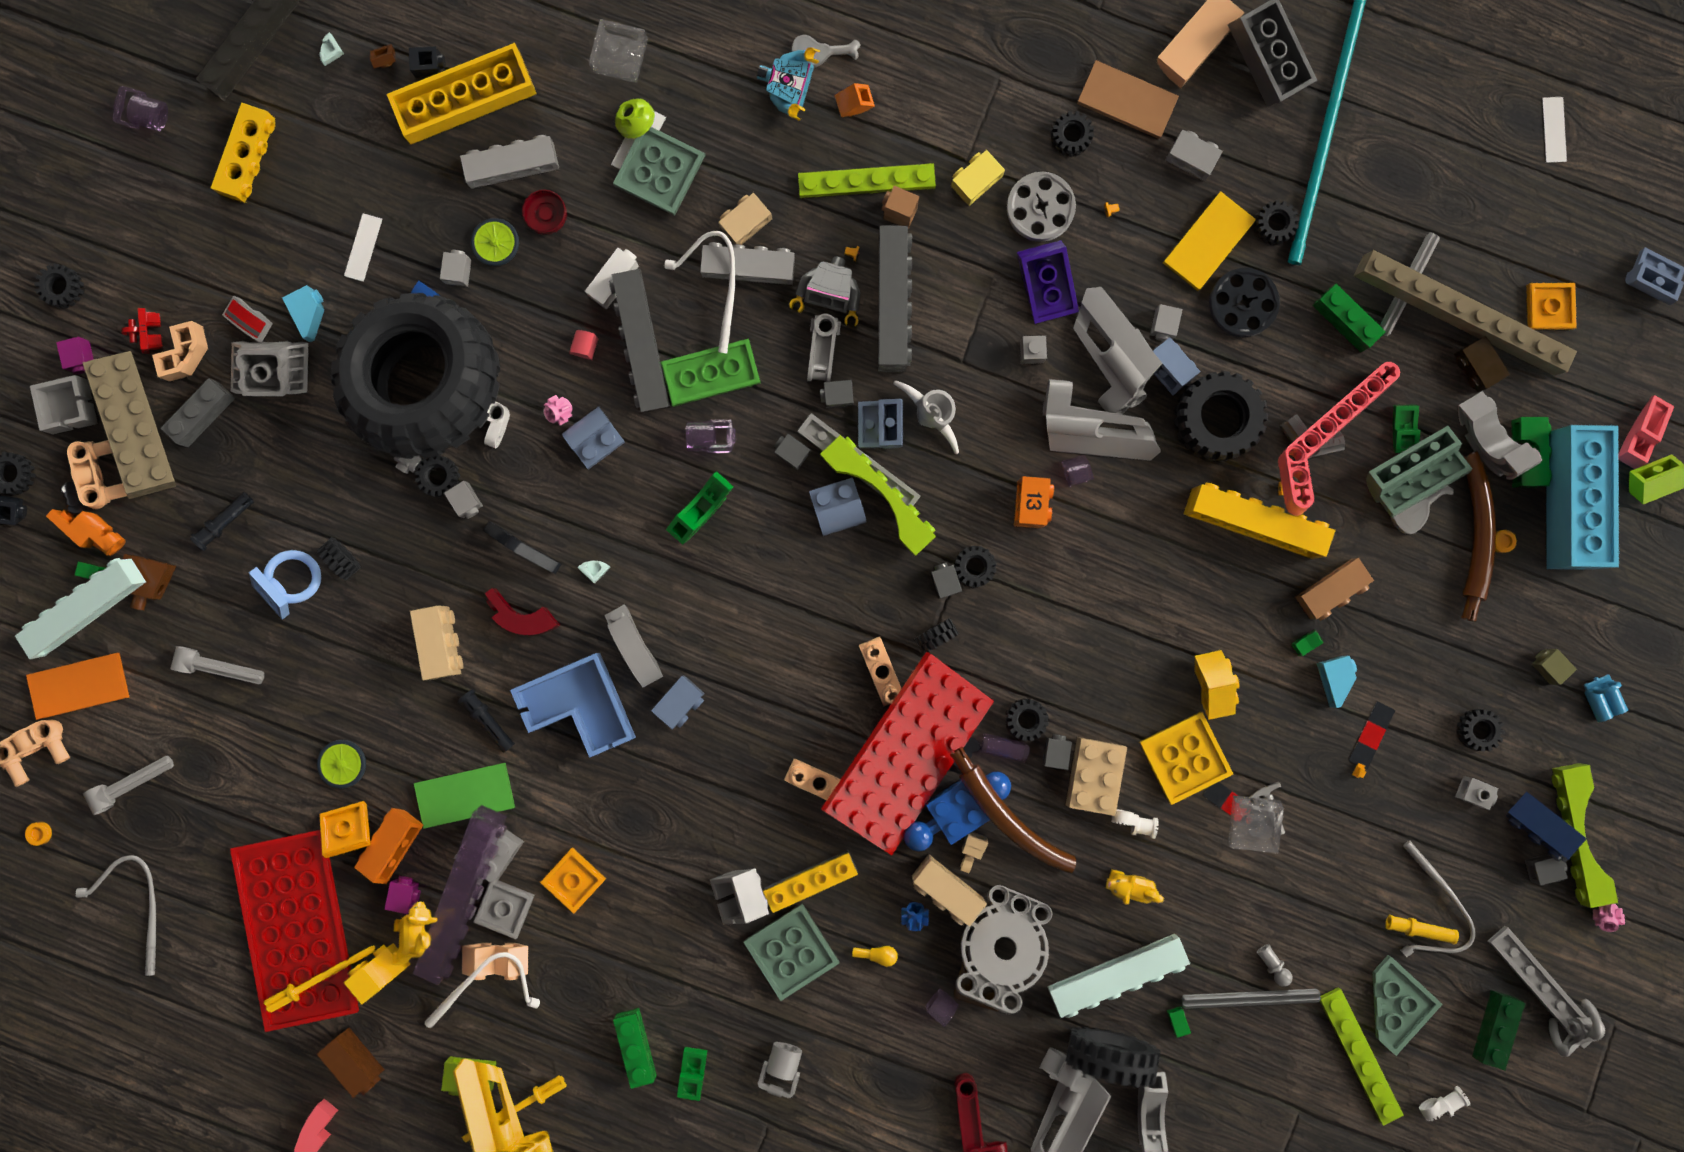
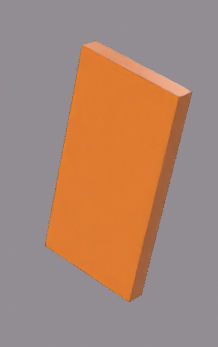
M120 653L26 675L36 720L130 698Z

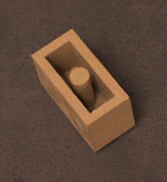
M894 186L891 192H886L882 202L884 219L899 226H908L909 229L917 211L920 196Z

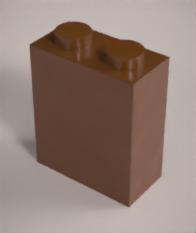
M350 1028L342 1032L317 1053L318 1057L353 1098L358 1093L362 1095L367 1093L381 1080L379 1075L385 1070Z

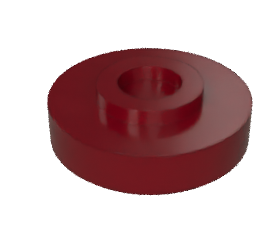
M538 190L526 198L522 207V215L531 230L538 234L548 235L557 232L564 225L567 218V209L561 197L555 192Z

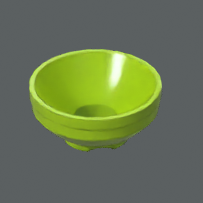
M639 98L622 103L615 117V126L619 133L628 139L644 135L654 122L655 113L653 107L645 100ZM633 107L632 114L624 117L625 111Z

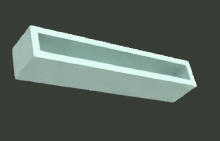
M116 558L107 563L105 570L89 577L90 581L86 584L76 586L72 590L73 593L57 600L55 607L41 612L38 615L40 618L36 621H31L22 626L23 630L15 635L28 658L33 659L46 656L146 583L133 560Z
M1172 934L1047 987L1060 1017L1070 1018L1077 1015L1078 1010L1095 1008L1100 1004V1001L1107 998L1108 1000L1116 999L1126 990L1135 991L1140 989L1143 983L1148 981L1157 982L1163 979V975L1167 973H1179L1190 962L1180 938Z

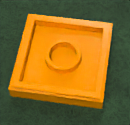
M1529 283L1526 285L1528 327L1534 330H1573L1576 328L1575 283Z
M364 801L319 814L322 855L325 858L371 845L367 804Z
M572 847L540 883L574 914L606 878Z

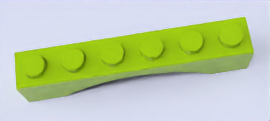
M840 435L820 456L836 473L848 474L872 485L882 494L895 515L899 540L916 556L936 537L933 534L936 530L928 521L923 523L917 517L920 513L912 504L907 506L901 500L904 496L896 487L891 489L885 483L888 479L880 470L875 472L870 467L872 462L864 453L859 455L854 450L856 445L849 437L844 439Z
M1578 763L1552 768V783L1557 790L1558 798L1556 803L1561 811L1562 819L1586 837L1584 826L1585 811L1594 790L1590 765ZM1585 840L1571 856L1572 866L1570 870L1572 877L1576 881L1577 889L1575 890L1577 900L1581 905L1589 908L1618 903L1614 880L1597 864L1590 852L1587 840Z

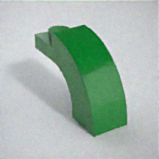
M715 472L697 496L676 515L666 530L682 545L685 544L723 504L733 486L718 472Z

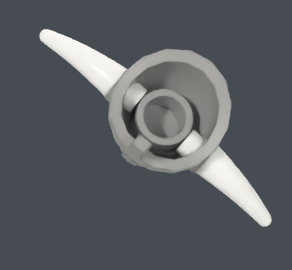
M894 381V385L903 390L917 406L919 424L936 428L950 443L954 453L958 454L957 441L948 424L954 418L956 411L955 402L951 395L942 390H932L922 395L911 386Z

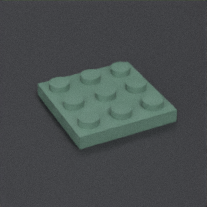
M651 127L644 135L635 139L613 185L675 216L705 157V153Z
M803 903L743 941L780 1001L839 964V960Z

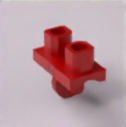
M138 308L139 327H136L134 319H129L128 327L122 328L121 331L123 335H129L130 343H137V335H140L142 354H150L149 350L162 348L161 334L148 335V327H161L160 313L146 312L145 308Z

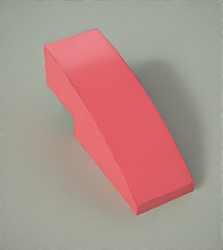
M1655 395L1652 396L1629 431L1619 451L1618 460L1633 469L1647 464L1654 446L1661 442L1674 406Z
M323 1099L308 1117L300 1132L294 1152H317L331 1135L324 1128L338 1112V1109L326 1099Z

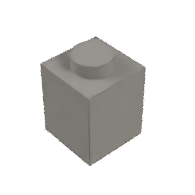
M451 250V253L443 252L440 280L445 284L468 287L471 259L465 255V252L460 250Z
M1160 304L1155 310L1150 335L1156 336L1155 339L1165 342L1168 338L1173 340L1177 336L1183 309Z
M1046 336L1022 337L1020 341L1021 364L1045 362L1047 359Z
M462 481L444 492L459 517L469 519L478 514V509L483 506L470 484L466 481Z

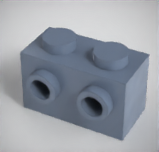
M1168 338L1153 350L1162 362V365L1156 370L1154 375L1172 395L1176 394L1201 372L1171 338Z
M683 675L651 711L671 729H674L676 726L681 728L689 719L686 714L691 709L696 710L704 702L701 697L705 693Z

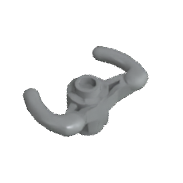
M1588 999L1582 1000L1581 1005L1590 1017L1571 1018L1567 1026L1569 1035L1563 1043L1558 1031V1021L1555 1018L1549 1019V1033L1552 1043L1562 1057L1570 1056L1583 1043L1600 1040L1605 1034L1604 1024L1596 1008Z

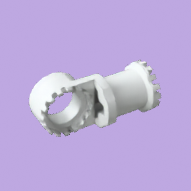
M1116 809V815L1112 816L1111 821L1113 823L1116 822V824L1119 822V824L1123 823V825L1131 826V835L1143 834L1155 839L1158 832V818H1140L1139 815L1129 811Z
M1456 1086L1454 1091L1444 1098L1440 1096L1439 1098L1427 1099L1421 1103L1419 1110L1426 1121H1434L1433 1118L1436 1120L1437 1116L1440 1118L1444 1113L1452 1117L1455 1111L1471 1104L1467 1096L1464 1097L1465 1093Z

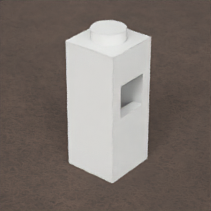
M617 248L585 290L586 294L607 309L616 297V293L612 294L610 290L609 280H613L611 274L637 269L639 267L635 260L637 257L627 249L623 252Z

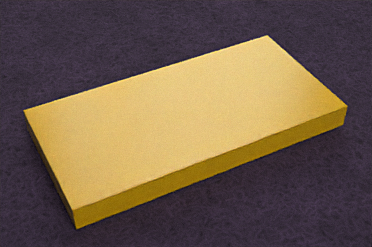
M1220 191L1163 264L1199 291L1256 219Z

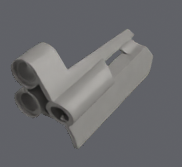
M1102 287L1086 288L1073 329L1112 386L1099 398V404L1106 412L1122 415L1129 407L1137 406L1147 397L1143 388L1149 378L1162 365V362ZM1090 321L1109 343L1110 348L1107 351L1101 352L1088 336L1087 330Z
M1048 380L1047 393L1043 403V416H1046L1050 451L1150 461L1161 452L1154 432L1149 423L1145 422L1144 418L1070 406L1073 382ZM1103 422L1133 425L1135 430L1099 426Z
M1052 1047L1047 1051L1039 1068L1049 1073L1051 1079L1059 1082L1034 1139L1031 1151L1044 1152L1042 1143L1056 1116L1064 1115L1065 1119L1048 1152H1083L1111 1095L1094 1076L1081 1073V1070H1074L1072 1066L1067 1065L1065 1061L1066 1055Z

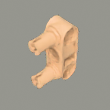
M108 440L98 443L93 441L73 442L67 449L71 475L76 486L78 498L83 505L93 509H100L107 505V503H110L111 500L127 496L123 483L106 487L103 483V475L97 459H99V456L113 453ZM85 448V456L78 459V451ZM96 492L97 500L90 503L89 495Z
M879 636L860 644L859 647L883 706L892 704L902 688ZM883 665L888 668V674L881 678L876 676L875 672L877 667Z
M43 720L35 722L0 742V767L3 770H7L15 787L29 781L20 763L22 762L21 759L25 756L31 755L43 747H47L56 764L70 759L61 741L63 739V727L59 721ZM46 725H47L48 728H49V734H48V736H47L46 733H45V727H46ZM5 748L8 750L7 758L4 755Z
M793 759L784 780L827 800L841 779L802 761ZM818 777L825 779V785L820 789L813 786V781Z

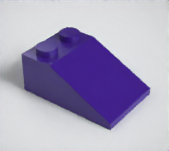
M1061 240L1017 252L1020 271L1035 324L1079 312L1067 248Z

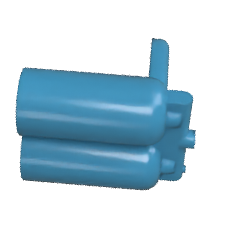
M1609 674L1601 678L1595 677L1593 678L1594 681L1585 683V696L1597 722L1607 721L1616 715L1628 711L1619 690L1622 686L1621 683L1612 680Z

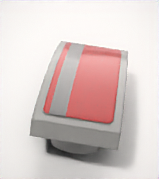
M236 296L232 297L222 314L241 331L261 343L273 324L261 312L253 310L241 298Z

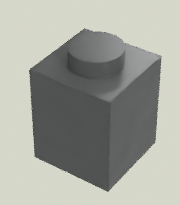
M852 380L824 382V389H820L821 403L826 402V409L854 405Z
M787 434L785 438L781 436L774 446L776 448L775 455L797 471L811 453L809 448L790 434Z
M946 562L934 566L935 571L930 574L939 599L962 591L954 565L948 566Z
M1053 734L1052 738L1046 737L1042 765L1068 770L1072 742L1066 740L1067 736Z
M1549 854L1525 860L1530 882L1541 886L1567 879L1566 863L1562 860L1560 862L1555 860Z

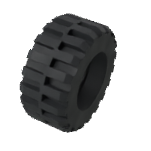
M1222 371L1218 374L1213 372L1196 380L1181 394L1178 399L1179 405L1175 407L1174 413L1177 414V418L1174 420V425L1179 428L1178 438H1183L1185 441L1183 446L1187 450L1192 449L1194 451L1193 455L1198 458L1203 456L1205 460L1211 462L1214 460L1223 462L1247 453L1253 446L1258 444L1261 440L1260 435L1264 434L1266 430L1264 422L1268 421V413H1264L1267 403L1266 400L1261 401L1259 396L1262 395V392L1259 388L1255 390L1252 387L1254 382L1250 379L1245 381L1242 379L1243 375L1238 373L1230 375V371ZM1221 396L1227 398L1236 406L1240 416V424L1238 430L1232 436L1219 438L1212 435L1204 427L1201 419L1202 405L1209 398Z

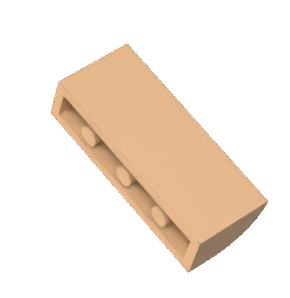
M1207 0L1158 56L1157 61L1161 70L1170 80L1182 88L1229 34L1228 24L1242 17L1245 12L1230 0Z

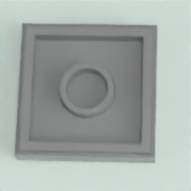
M499 880L493 884L489 882L473 923L517 939L535 895Z

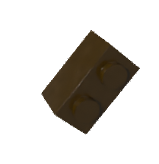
M1486 336L1474 341L1454 354L1457 365L1465 371L1470 386L1476 389L1477 392L1488 389L1510 375Z

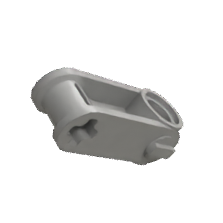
M830 314L815 315V319L811 318L810 332H813L807 381L812 379L826 382L831 381L836 335H840L841 322H838V318H834ZM822 322H829L832 328L828 332H823L819 329V326Z

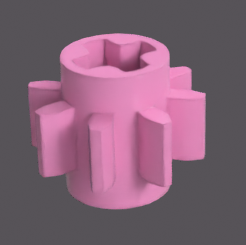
M557 395L547 399L548 402L544 404V416L551 423L558 422L559 425H562L568 421V418L572 417V405L564 397L558 399Z
M1615 904L1599 906V910L1593 909L1595 925L1599 926L1603 931L1614 932L1618 930V924H1625L1622 908H1618Z

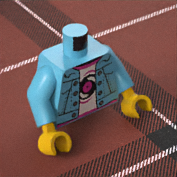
M812 47L782 55L780 59L774 60L772 68L760 65L757 73V79L768 82L766 91L770 93V100L779 111L797 121L801 120L797 117L798 111H805L803 104L814 69L812 63H819V60L814 59V54L820 52V50Z

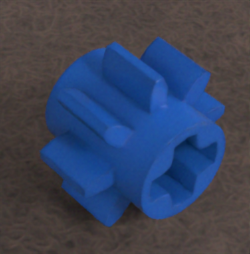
M912 902L908 904L907 908H902L901 924H906L909 931H921L923 925L928 926L929 909H924L922 903Z

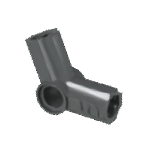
M1298 414L1279 426L1291 443L1308 430ZM1341 431L1310 458L1345 450V440Z

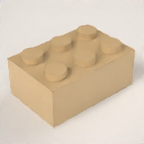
M434 606L410 611L422 680L439 679L461 674L463 660L460 655L458 656L457 652L459 638L457 633L453 631L452 624H455L453 611L447 606Z
M1077 737L1066 806L1115 816L1127 747Z
M929 854L912 874L914 888L923 896H926L928 893L932 897L933 903L942 911L945 908L948 909L952 915L951 917L961 926L965 923L970 927L987 905L979 893Z

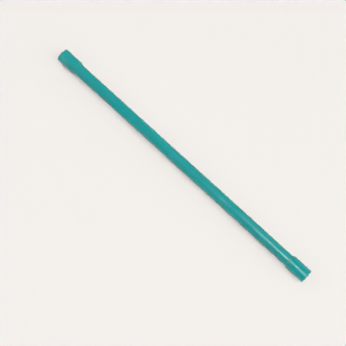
M1354 0L1298 222L1299 226L1296 230L1288 258V263L1293 265H1301L1306 238L1366 0Z

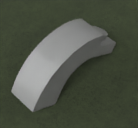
M624 604L607 613L605 617L608 622L609 631L624 660L641 686L645 687L663 677L657 661L642 640L626 605Z
M1157 1072L1153 1086L1145 1087L1140 1085L1138 1089V1134L1143 1152H1168L1165 1133V1104L1168 1088L1165 1072Z

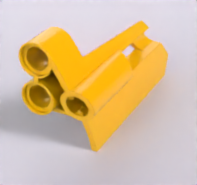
M462 1058L454 1069L453 1074L473 1152H553L547 1131H540L527 1136L523 1135L502 1069L490 1064ZM488 1080L497 1082L503 1106V1109L498 1113L495 1111Z

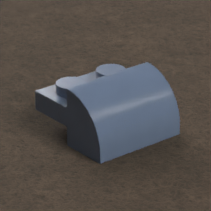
M1645 247L1639 252L1633 269L1627 273L1626 283L1667 305H1671L1678 301L1684 282L1681 281L1684 267Z
M883 399L879 401L858 402V447L884 449L902 447L903 400Z
M599 406L562 433L564 439L587 469L593 467L625 443Z
M853 478L809 491L823 536L866 523L862 503Z

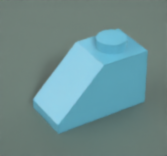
M306 285L284 296L282 299L302 338L312 342L315 340L324 313V308L321 304L323 298L318 290H313Z
M1339 656L1316 663L1329 707H1341L1356 680L1355 672H1357V667L1350 656Z

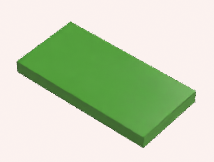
M749 339L728 344L727 353L718 352L719 347L662 361L661 365L672 406L761 384Z
M506 763L414 783L423 829L515 808Z

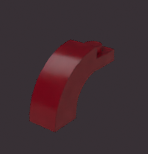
M491 588L485 593L488 598L486 602L493 611H499L492 619L510 632L521 635H540L560 626L547 607H541L532 614L523 615L516 612L497 589Z

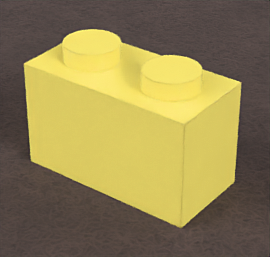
M987 150L982 154L977 153L969 161L970 165L967 168H960L952 176L954 179L951 187L968 206L1001 179L1005 172V169Z

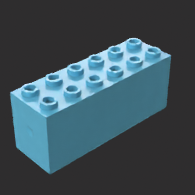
M1570 425L1553 430L1549 436V446L1552 450V455L1549 459V469L1552 471L1550 486L1546 487L1547 569L1593 570L1619 567L1618 426Z

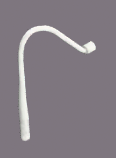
M711 231L702 235L678 262L666 260L665 269L675 270L702 241L710 236H720L726 242L730 255V279L718 352L727 353L735 292V257L729 238L720 231Z
M497 953L486 959L438 1006L434 1013L426 1019L425 1025L428 1028H432L482 969L494 959L501 957L510 958L517 964L527 1006L537 1009L540 1000L529 997L525 972L520 960L511 953Z

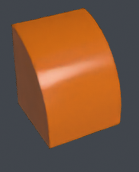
M854 83L835 95L841 117L857 115L875 107L869 85Z

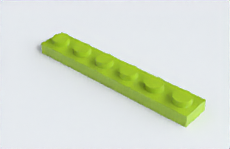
M934 163L798 173L800 198L891 192L894 186L903 190L934 189L936 186Z
M1338 987L1320 996V1003L1379 1122L1384 1126L1404 1116L1342 990Z

